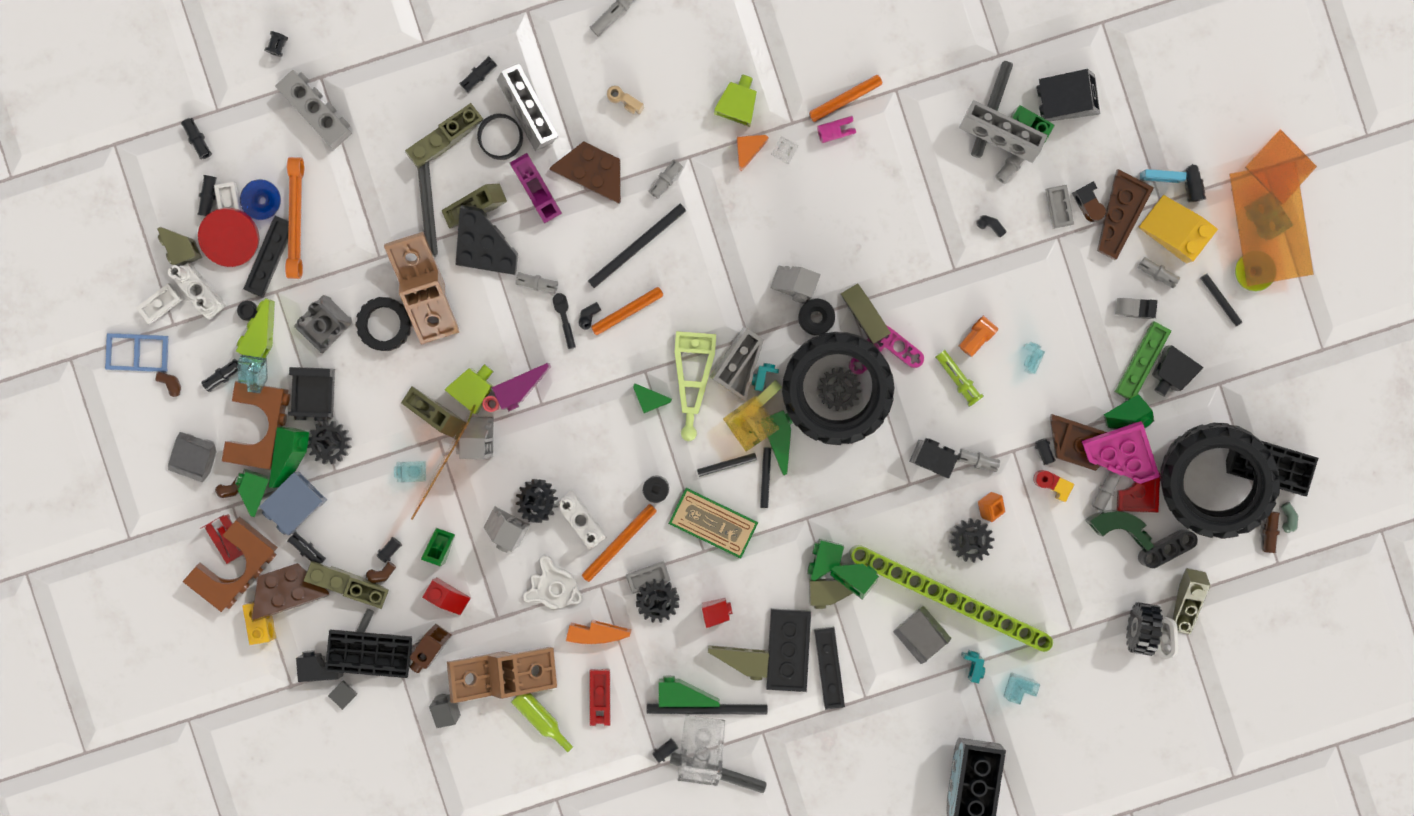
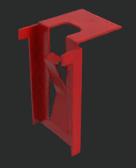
M229 514L217 518L223 524V526L217 528L222 541L211 524L212 522L203 526L226 564L244 555L234 544L222 536L233 524Z

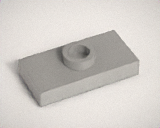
M1067 185L1045 189L1053 229L1074 225Z
M664 561L626 574L632 594L640 592V587L646 588L645 582L653 584V579H656L657 583H660L661 579H664V583L671 580Z

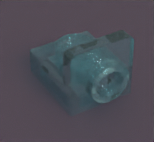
M1033 342L1023 344L1022 349L1032 353L1027 356L1024 362V366H1026L1024 371L1029 374L1036 373L1045 351L1040 349V345Z
M426 461L396 463L394 477L397 478V482L426 481Z

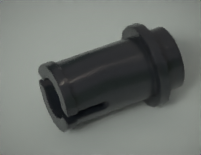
M1047 438L1035 442V449H1038L1043 465L1056 461L1049 446L1050 441H1047Z
M392 537L382 549L378 550L376 556L384 563L391 561V556L402 546L401 542Z
M670 738L660 748H655L652 754L659 763L661 761L665 762V758L679 749V747Z

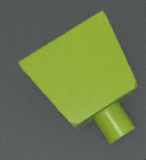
M741 75L739 84L730 82L716 105L714 114L750 127L757 91L750 89L753 78Z
M485 364L478 372L468 368L446 387L445 391L473 414H478L483 406V400L489 396L493 385L487 379L494 371Z

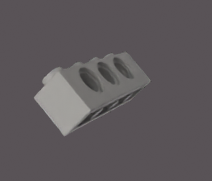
M517 64L501 71L497 82L534 150L537 151L552 144L558 135L520 65Z
M292 70L275 87L330 147L336 149L352 134L348 129L350 127L349 123L343 117L339 119L334 114L337 110L329 102L325 104L322 101L323 95L317 88L314 87L312 89L307 84L309 80L302 72L298 74ZM305 89L304 97L298 98L299 91ZM315 104H319V110L316 113H312V107ZM328 119H333L332 126L326 128L325 122Z
M975 100L969 106L959 127L1031 163L1034 162L1041 152L1048 136Z

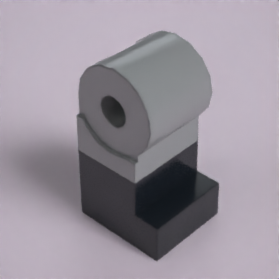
M1117 298L1116 315L1154 319L1156 318L1158 300Z

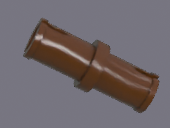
M1272 511L1270 516L1266 518L1265 529H1263V534H1265L1263 552L1276 553L1277 535H1280L1278 530L1280 512Z

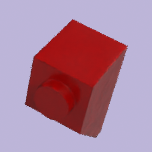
M437 577L431 581L422 597L435 606L458 615L462 614L471 599L468 595Z
M726 598L702 602L706 628L730 620L729 615L733 614L731 602L727 603Z

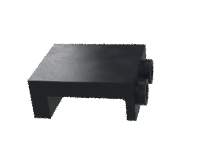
M289 367V375H292L291 412H288V416H294V420H306L307 417H314V421H327V417H333L335 369Z

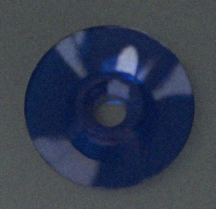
M263 179L249 182L240 194L242 210L256 220L271 218L279 210L281 204V196L277 187ZM262 197H265L266 199L264 204H260V199Z

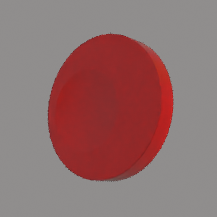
M235 208L214 210L202 220L198 229V242L201 250L208 259L221 266L236 267L246 263L254 256L259 246V231L255 222L246 213Z

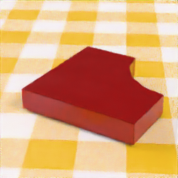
M1160 477L1141 484L1134 481L1130 487L1124 490H1117V511L1159 513Z

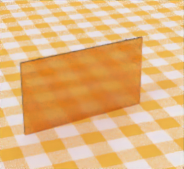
M1296 162L1230 173L1231 191L1247 286L1314 275Z
M473 405L421 494L411 520L414 519L467 428L476 405Z

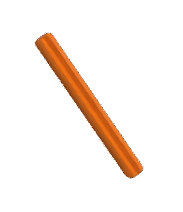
M649 504L585 570L582 577L587 582H590L656 513L655 507Z

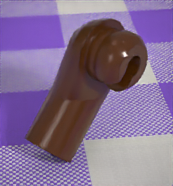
M157 372L155 381L165 383L170 396H179L181 385L178 378L174 375Z
M236 478L231 485H218L215 488L217 496L220 498L236 496L238 494L237 484H235Z
M388 561L382 571H375L373 569L367 571L366 578L373 584L385 582L396 569V566Z

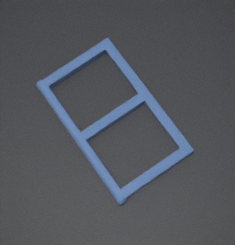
M107 333L106 370L168 371V336ZM112 338L135 339L134 367L111 366ZM140 339L163 340L162 368L139 367Z

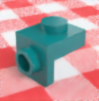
M764 363L763 366L758 367L757 374L753 373L751 385L755 386L754 390L763 391L766 372L779 373V369H775L774 364Z
M968 650V653L962 652L961 657L963 659L972 661L968 679L979 684L980 679H983L985 675V667H983L985 660L978 652Z

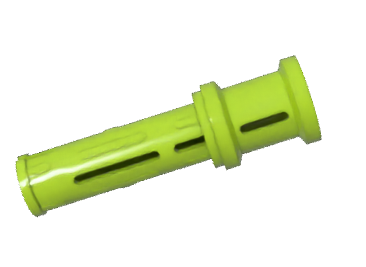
M946 350L935 357L958 386V393H962L968 401L967 405L969 407L984 397L973 386L974 382L965 377ZM946 362L950 364V366L953 368V370L956 372L958 376L955 375V373L952 371V369L948 366Z

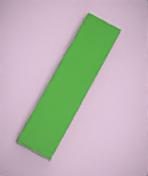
M1155 321L1151 322L1114 391L1115 393L1128 400L1138 395L1172 330Z

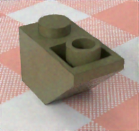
M157 228L159 242L162 246H165L167 250L166 257L171 265L184 266L187 262L192 263L202 258L194 239L166 228Z

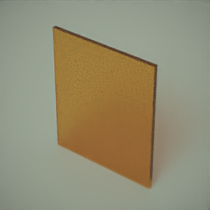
M1280 129L1245 168L1283 205L1317 166Z

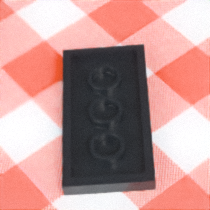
M771 608L766 690L807 692L811 611Z

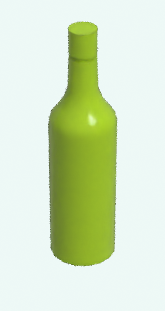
M531 693L518 695L511 701L518 711L543 736L553 738L566 752L573 748L560 733L557 720Z

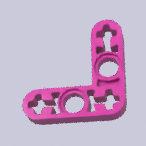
M887 326L891 334L879 341V343H882L881 347L877 342L873 345L880 352L885 347L911 368L920 367L924 362L923 353ZM902 341L904 343V350L896 352L893 348L894 342ZM909 347L912 349L911 351H909L911 355H919L917 358L919 360V363L914 362L912 364V359L908 355H906L905 358L902 357V355L907 352ZM852 358L849 362V369L851 370V372L857 375L863 374L867 370V368L863 364H861L863 369H858L855 371V365L853 364V362L859 361L855 358Z

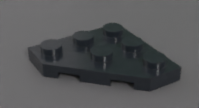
M462 205L459 213L455 265L515 275L518 262L517 251L507 243L504 235L496 225L490 222L486 217L487 214L482 209Z

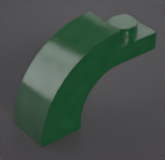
M1105 510L1085 519L1099 536L1103 537L1115 529H1123L1143 550L1149 551L1154 547L1150 542L1152 540L1151 536L1146 531H1141L1147 525L1132 514L1117 510Z

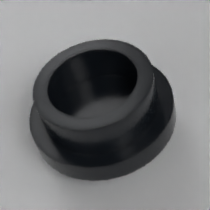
M248 300L241 302L237 308L238 316L246 321L255 318L258 312L257 305Z

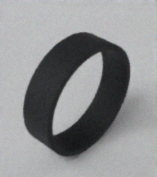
M498 113L490 115L482 121L478 128L477 139L481 149L489 157L505 160L513 157L520 150L523 143V132L514 118ZM497 118H506L514 122L518 127L520 135L516 148L509 154L502 156L487 152L481 141L482 131L486 124Z

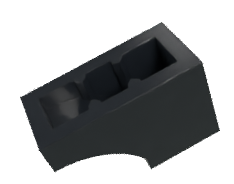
M313 650L304 651L302 655L296 658L298 682L337 680L343 676V673L325 671L326 662L323 660L321 653L315 654Z

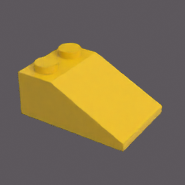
M1162 195L1139 225L1142 231L1185 264L1194 262L1218 230V228L1202 216L1165 195Z

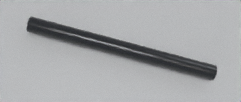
M682 204L677 205L590 278L588 282L593 288L597 287L684 214L686 209Z
M647 704V714L767 715L768 713L767 704H720V707H659V704Z

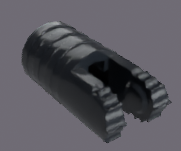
M1192 164L1185 170L1187 172L1185 189L1188 203L1206 199L1204 181L1201 179L1199 168L1197 165Z

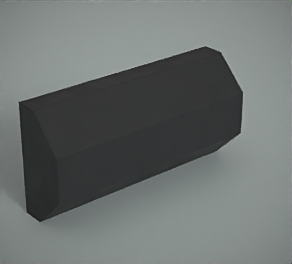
M1261 441L1272 454L1278 466L1280 489L1307 497L1319 458ZM1229 449L1226 458V473L1253 481L1254 474L1250 461L1239 452Z
M330 629L325 671L408 678L412 636Z

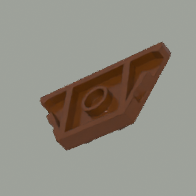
M583 141L550 167V171L618 204L621 203V160Z
M1051 414L1050 422L1055 457L1096 471L1101 465H1095L1088 461L1082 441L1107 432Z
M298 563L260 575L257 578L251 620L254 622L329 596V591L326 588L305 582L304 578L307 571Z

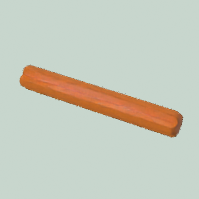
M879 75L871 77L810 111V118L813 122H816L881 86L883 83Z
M659 287L654 288L592 325V331L595 335H599L663 297V292Z

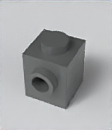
M450 694L437 695L429 706L436 728L455 725L461 716L457 703L450 702Z

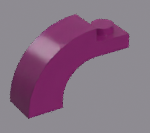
M528 153L511 161L512 169L543 222L546 223L562 214Z

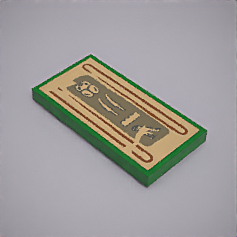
M686 487L668 524L741 559L758 522Z

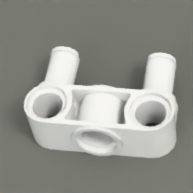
M187 262L184 266L173 265L171 266L172 268L168 269V275L174 279L193 302L194 306L207 319H212L226 306L190 263ZM201 286L202 291L200 295L197 296L196 290L198 287Z
M573 491L556 502L559 510L590 550L607 538ZM578 515L586 517L587 522L585 525H579L576 522Z

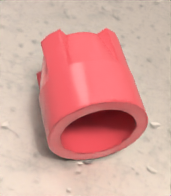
M487 396L483 400V408L488 412H495L500 408L495 396ZM491 400H494L496 403L494 408L489 406Z

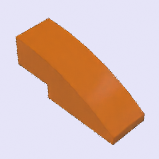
M592 620L590 627L571 622L566 641L580 644L609 643L630 637L631 629L597 620Z

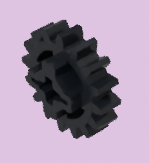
M840 367L839 372H836L835 368H833L832 374L824 373L826 379H819L823 384L817 386L818 389L822 390L818 397H824L821 403L828 402V409L835 406V411H839L840 406H842L845 411L848 404L851 407L854 406L853 400H859L856 393H861L862 390L857 389V386L861 383L854 381L857 375L850 376L851 370H847L844 373L842 367ZM837 376L836 381L832 385L827 384L832 377ZM844 377H846L851 382L852 387H848V385L844 382ZM840 383L841 387L844 388V392H840L838 397V392L834 391V387H838ZM826 392H830L834 396V402L829 399ZM846 394H851L850 398L842 403L843 397Z
M323 421V426L316 424L317 430L312 429L309 431L312 434V437L308 439V441H311V444L307 448H312L309 455H316L315 461L322 459V464H327L328 461L330 464H335L336 459L339 462L343 461L342 455H349L346 449L352 448L351 445L347 444V441L352 440L351 437H346L349 431H342V424L336 427V421H331L330 425L328 421ZM327 429V431H325V435L319 437V434ZM337 433L340 435L342 441H340L337 437ZM323 440H330V442H333L336 445L329 446V444L323 442ZM335 449H340L337 454L331 456Z
M532 479L531 482L526 481V487L519 488L522 493L516 494V497L520 498V501L516 502V505H520L518 513H523L522 518L528 519V522L542 523V520L548 521V515H554L552 509L558 507L554 504V501L558 500V497L553 495L556 489H550L552 484L546 483V480Z
M969 518L968 523L961 520L962 526H954L957 531L950 532L954 539L949 540V542L955 544L951 550H958L956 554L958 558L963 555L964 561L967 562L970 558L971 562L975 563L976 557L982 561L983 554L990 555L987 549H993L990 542L995 541V539L989 537L993 531L986 530L988 526L986 523L980 525L981 520L977 519L974 523L973 519ZM969 527H977V528L974 529L973 531H967V530H965L966 528H969ZM966 535L973 537L977 545L970 543ZM983 535H984V538H985L984 545L982 544V537H983ZM960 536H962V544H961V545H959V537H960ZM971 549H976V550H978V552H976V553H972V554L967 553V552H969Z
M653 579V584L645 582L646 588L640 587V593L636 594V599L638 600L636 601V607L639 608V614L644 613L645 620L651 617L652 623H654L655 619H659V622L662 623V618L664 617L670 620L669 614L675 615L676 611L674 608H679V602L677 601L680 599L679 595L676 594V587L671 589V582L665 585L664 579H661L660 583H657L656 579ZM649 595V598L646 599V602L644 603L645 597Z

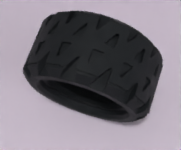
M829 332L811 338L793 354L787 364L783 377L782 395L788 416L794 425L805 435L825 444L841 445L852 444L865 439L866 436L874 433L884 423V419L891 410L895 387L893 374L888 362L871 342L861 336L848 332ZM834 354L848 355L860 361L869 371L872 380V392L867 405L857 415L844 420H831L817 414L807 403L803 391V382L810 367L821 358Z
M1213 422L1187 430L1170 445L1161 465L1160 482L1169 510L1176 520L1187 529L1190 528L1196 534L1209 538L1214 536L1226 539L1238 537V534L1251 532L1262 524V520L1270 516L1276 506L1275 501L1280 493L1279 470L1272 454L1261 440L1251 432L1240 426L1229 425L1228 423ZM1215 448L1231 449L1244 455L1250 461L1254 474L1252 489L1244 501L1231 509L1223 511L1208 510L1196 505L1186 495L1183 485L1184 475L1191 461L1199 454Z

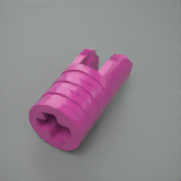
M853 116L817 126L821 143L855 134V128H848L843 131L840 128L842 125L853 122Z

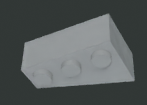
M779 265L770 288L793 296L792 300L803 304L813 297L821 274L803 267L792 266L790 269L789 266L783 267Z
M743 327L710 375V378L746 401L764 339L748 328Z
M469 417L459 442L456 443V454H459V459H487L493 457L494 417Z
M494 506L484 525V529L492 542L497 544L496 548L507 553L508 550L512 552L520 545L530 524Z

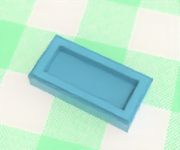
M1145 169L1140 172V179L1144 181L1180 183L1186 180L1187 172Z

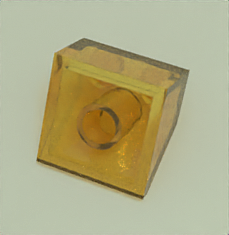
M757 396L752 397L723 418L746 452L779 430V427Z

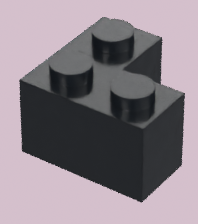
M929 438L918 440L909 462L949 479L959 457L954 455L955 450L946 446L940 448L938 447L939 442Z

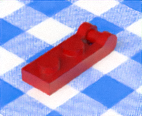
M590 669V726H596V724L611 725L610 669ZM596 711H604V716H597Z

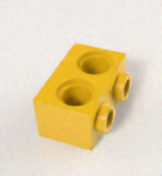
M254 601L242 605L249 645L266 643L276 639L273 616L252 622Z

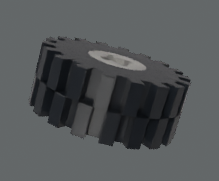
M1136 602L1133 605L1126 629L1128 630L1126 644L1129 652L1152 656L1158 650V645L1161 642L1160 637H1162L1161 629L1163 628V615H1161L1162 609H1160V606Z

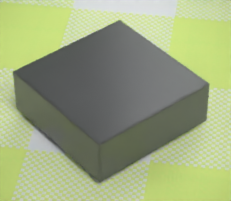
M343 680L328 697L343 710L356 697L357 693Z

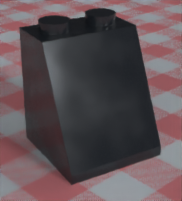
M1089 69L1039 79L1040 85H1037L1038 97L1042 99V105L1039 106L1041 117H1044L1045 120L1057 121L1100 114L1095 74Z

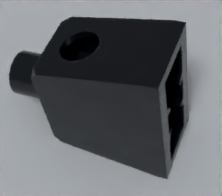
M1165 346L1152 374L1153 377L1160 381L1154 390L1164 397L1170 388L1174 391H1181L1204 367L1174 346Z

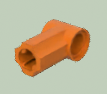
M984 315L973 325L971 332L958 345L970 357L985 342H988L999 329Z

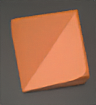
M990 492L978 501L982 519L993 522L1005 513L1002 495Z

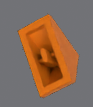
M767 135L737 137L738 164L741 171L744 170L769 139Z

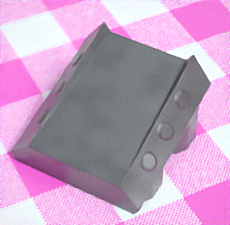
M322 295L319 300L309 305L308 311L297 320L294 327L320 353H324L352 324V319L331 300V297Z
M179 432L168 463V470L204 482L211 472L217 453L214 442Z
M924 606L919 608L893 631L920 664L927 662L929 658L951 640L948 633Z

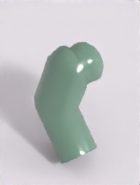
M1286 502L1281 505V509L1287 516V522L1283 523L1282 528L1284 532L1290 533L1298 528V514L1291 503Z

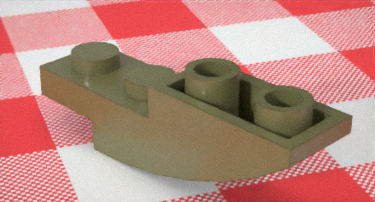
M472 103L440 123L433 132L406 149L405 153L418 169L432 158L436 159L480 124L483 118Z
M311 561L304 578L305 582L343 594L344 597L382 609L389 589L376 583L373 584L365 578Z

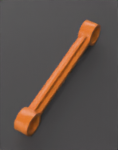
M289 157L287 161V173L289 176L288 258L285 264V272L288 279H301L303 274V264L300 259L301 198L305 166L302 157Z

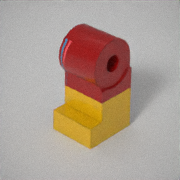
M1044 470L1037 471L1033 477L1036 486L1048 488L1056 492L1055 498L1062 502L1067 501L1075 485Z

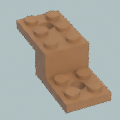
M424 232L384 244L386 253L399 281V295L420 344L422 345L459 333V327L445 295L444 280ZM413 253L417 256V259L409 261L405 256ZM430 316H435L439 320L436 323H430L427 319Z
M553 647L519 653L502 651L447 661L451 703L488 696L503 699L557 688ZM535 665H537L539 667V673L536 676H533L531 670ZM472 673L473 681L467 685L465 677Z

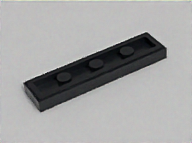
M276 215L274 216L243 288L244 290L264 298L288 242L289 221Z
M835 627L814 629L825 710L845 707Z

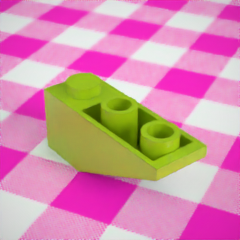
M265 298L264 301L262 300L259 303L255 318L248 322L247 332L237 342L238 348L236 352L255 363L263 364L273 346L275 301Z

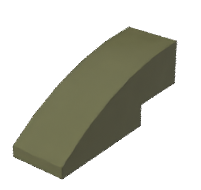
M858 283L841 293L842 298L872 344L891 334Z

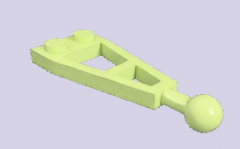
M676 331L675 359L682 413H686V423L681 430V437L685 441H692L697 436V431L693 427L694 414L699 413L715 356L716 334ZM681 352L709 354L701 382L684 380ZM685 387L699 388L695 407H687Z

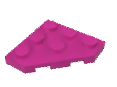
M1142 421L1082 441L1088 461L1095 465H1101L1109 471L1129 477L1140 484L1160 477Z

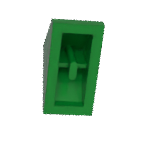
M634 383L633 388L643 413L671 403L672 398Z
M436 528L421 560L437 566L444 565L455 534Z

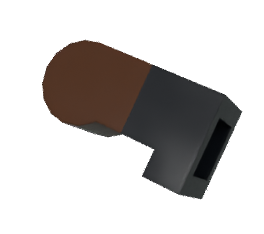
M1094 181L1072 193L1084 217L1089 222H1097L1104 218L1106 214L1104 205L1098 202L1093 190L1097 189Z

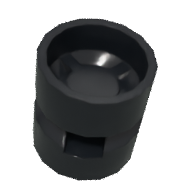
M655 475L646 480L642 491L648 501L659 503L666 499L670 487L664 477Z

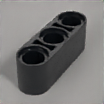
M1178 530L1154 543V547L1149 551L1142 549L1138 554V560L1143 566L1157 568L1193 549L1198 543V538L1191 531ZM1187 534L1189 536L1188 543L1183 544L1182 538L1184 535ZM1167 544H1170L1171 551L1166 554L1164 548ZM1152 553L1153 561L1147 563L1146 557Z

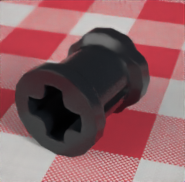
M270 31L271 38L268 47H265L264 51L282 57V49L285 41H288V37L278 32Z

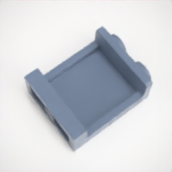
M294 472L259 507L263 510L262 514L268 520H273L277 524L276 528L282 534L291 535L327 499L300 472Z

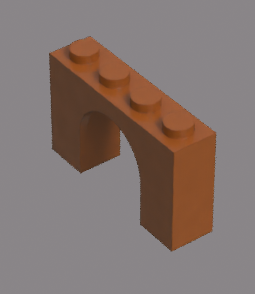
M235 381L232 401L255 405L262 409L268 418L269 427L266 436L256 444L225 441L222 462L271 469L277 427L285 426L287 421L285 409L290 402L288 389Z
M241 517L222 536L243 552L246 559L244 574L235 579H223L200 562L182 581L220 612L225 608L230 609L237 601L234 597L239 592L243 594L250 586L247 582L252 577L256 579L263 571L261 566L265 562L269 564L277 555L274 551L278 547Z

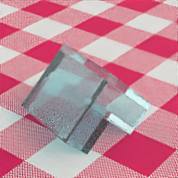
M241 355L238 360V383L247 384V392L261 393L268 380L267 358Z
M1011 672L1003 696L1008 701L1020 705L1024 693L1037 696L1040 684L1033 679Z

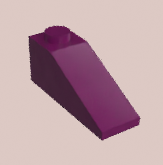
M550 363L541 365L492 387L501 410L507 409L509 412L518 408V403L524 401L551 368Z

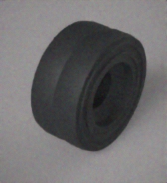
M819 298L811 299L804 303L799 311V324L808 334L821 335L828 332L834 325L835 311L826 300ZM814 311H819L822 314L821 322L815 323L812 321L811 314Z

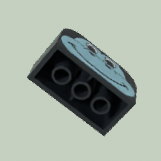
M960 737L957 739L947 794V816H996L1006 750L1001 744Z

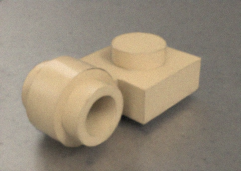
M611 86L607 90V97L610 102H623L624 108L632 114L635 112L641 114L644 104L629 94H625L619 86ZM614 92L619 93L617 97H613L612 94Z

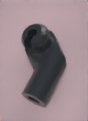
M987 215L980 216V219L976 222L980 229H985L986 226L991 227L998 237H1002L1007 232L998 219Z
M597 302L581 310L578 323L582 329L588 330L591 327L593 315L602 311Z

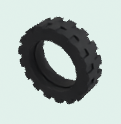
M377 297L367 301L368 303L364 304L360 312L357 313V322H355L358 330L357 334L362 339L361 341L370 348L380 351H391L399 348L407 341L408 336L411 334L412 323L405 306L399 301L388 297ZM382 307L394 310L400 319V329L397 335L387 341L375 339L368 329V319L371 313Z

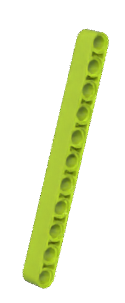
M855 545L850 550V558L856 564H864L874 568L873 561L880 558L883 560V565L880 568H874L877 574L1042 652L1049 651L1053 646V639L1044 631L869 548ZM857 550H864L865 555L863 559H855L854 555ZM895 567H900L901 574L898 577H892L891 571ZM912 576L919 577V582L915 586L910 585L909 582ZM932 584L937 585L936 593L929 594L928 587ZM954 593L955 600L952 603H947V595ZM967 602H973L974 606L971 611H965L964 609ZM990 610L992 613L991 618L984 620L983 613ZM1009 619V626L1003 629L1001 627L1002 621ZM1027 628L1028 634L1025 637H1020V630ZM1045 636L1046 643L1039 646L1038 639Z

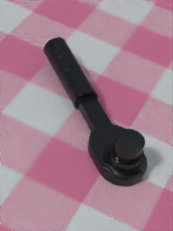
M557 293L553 297V305L556 312L561 315L568 349H574L576 345L566 314L569 308L568 301L564 294Z

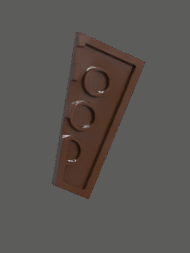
M1117 169L1097 248L1098 252L1114 260L1118 258L1154 187L1120 169Z

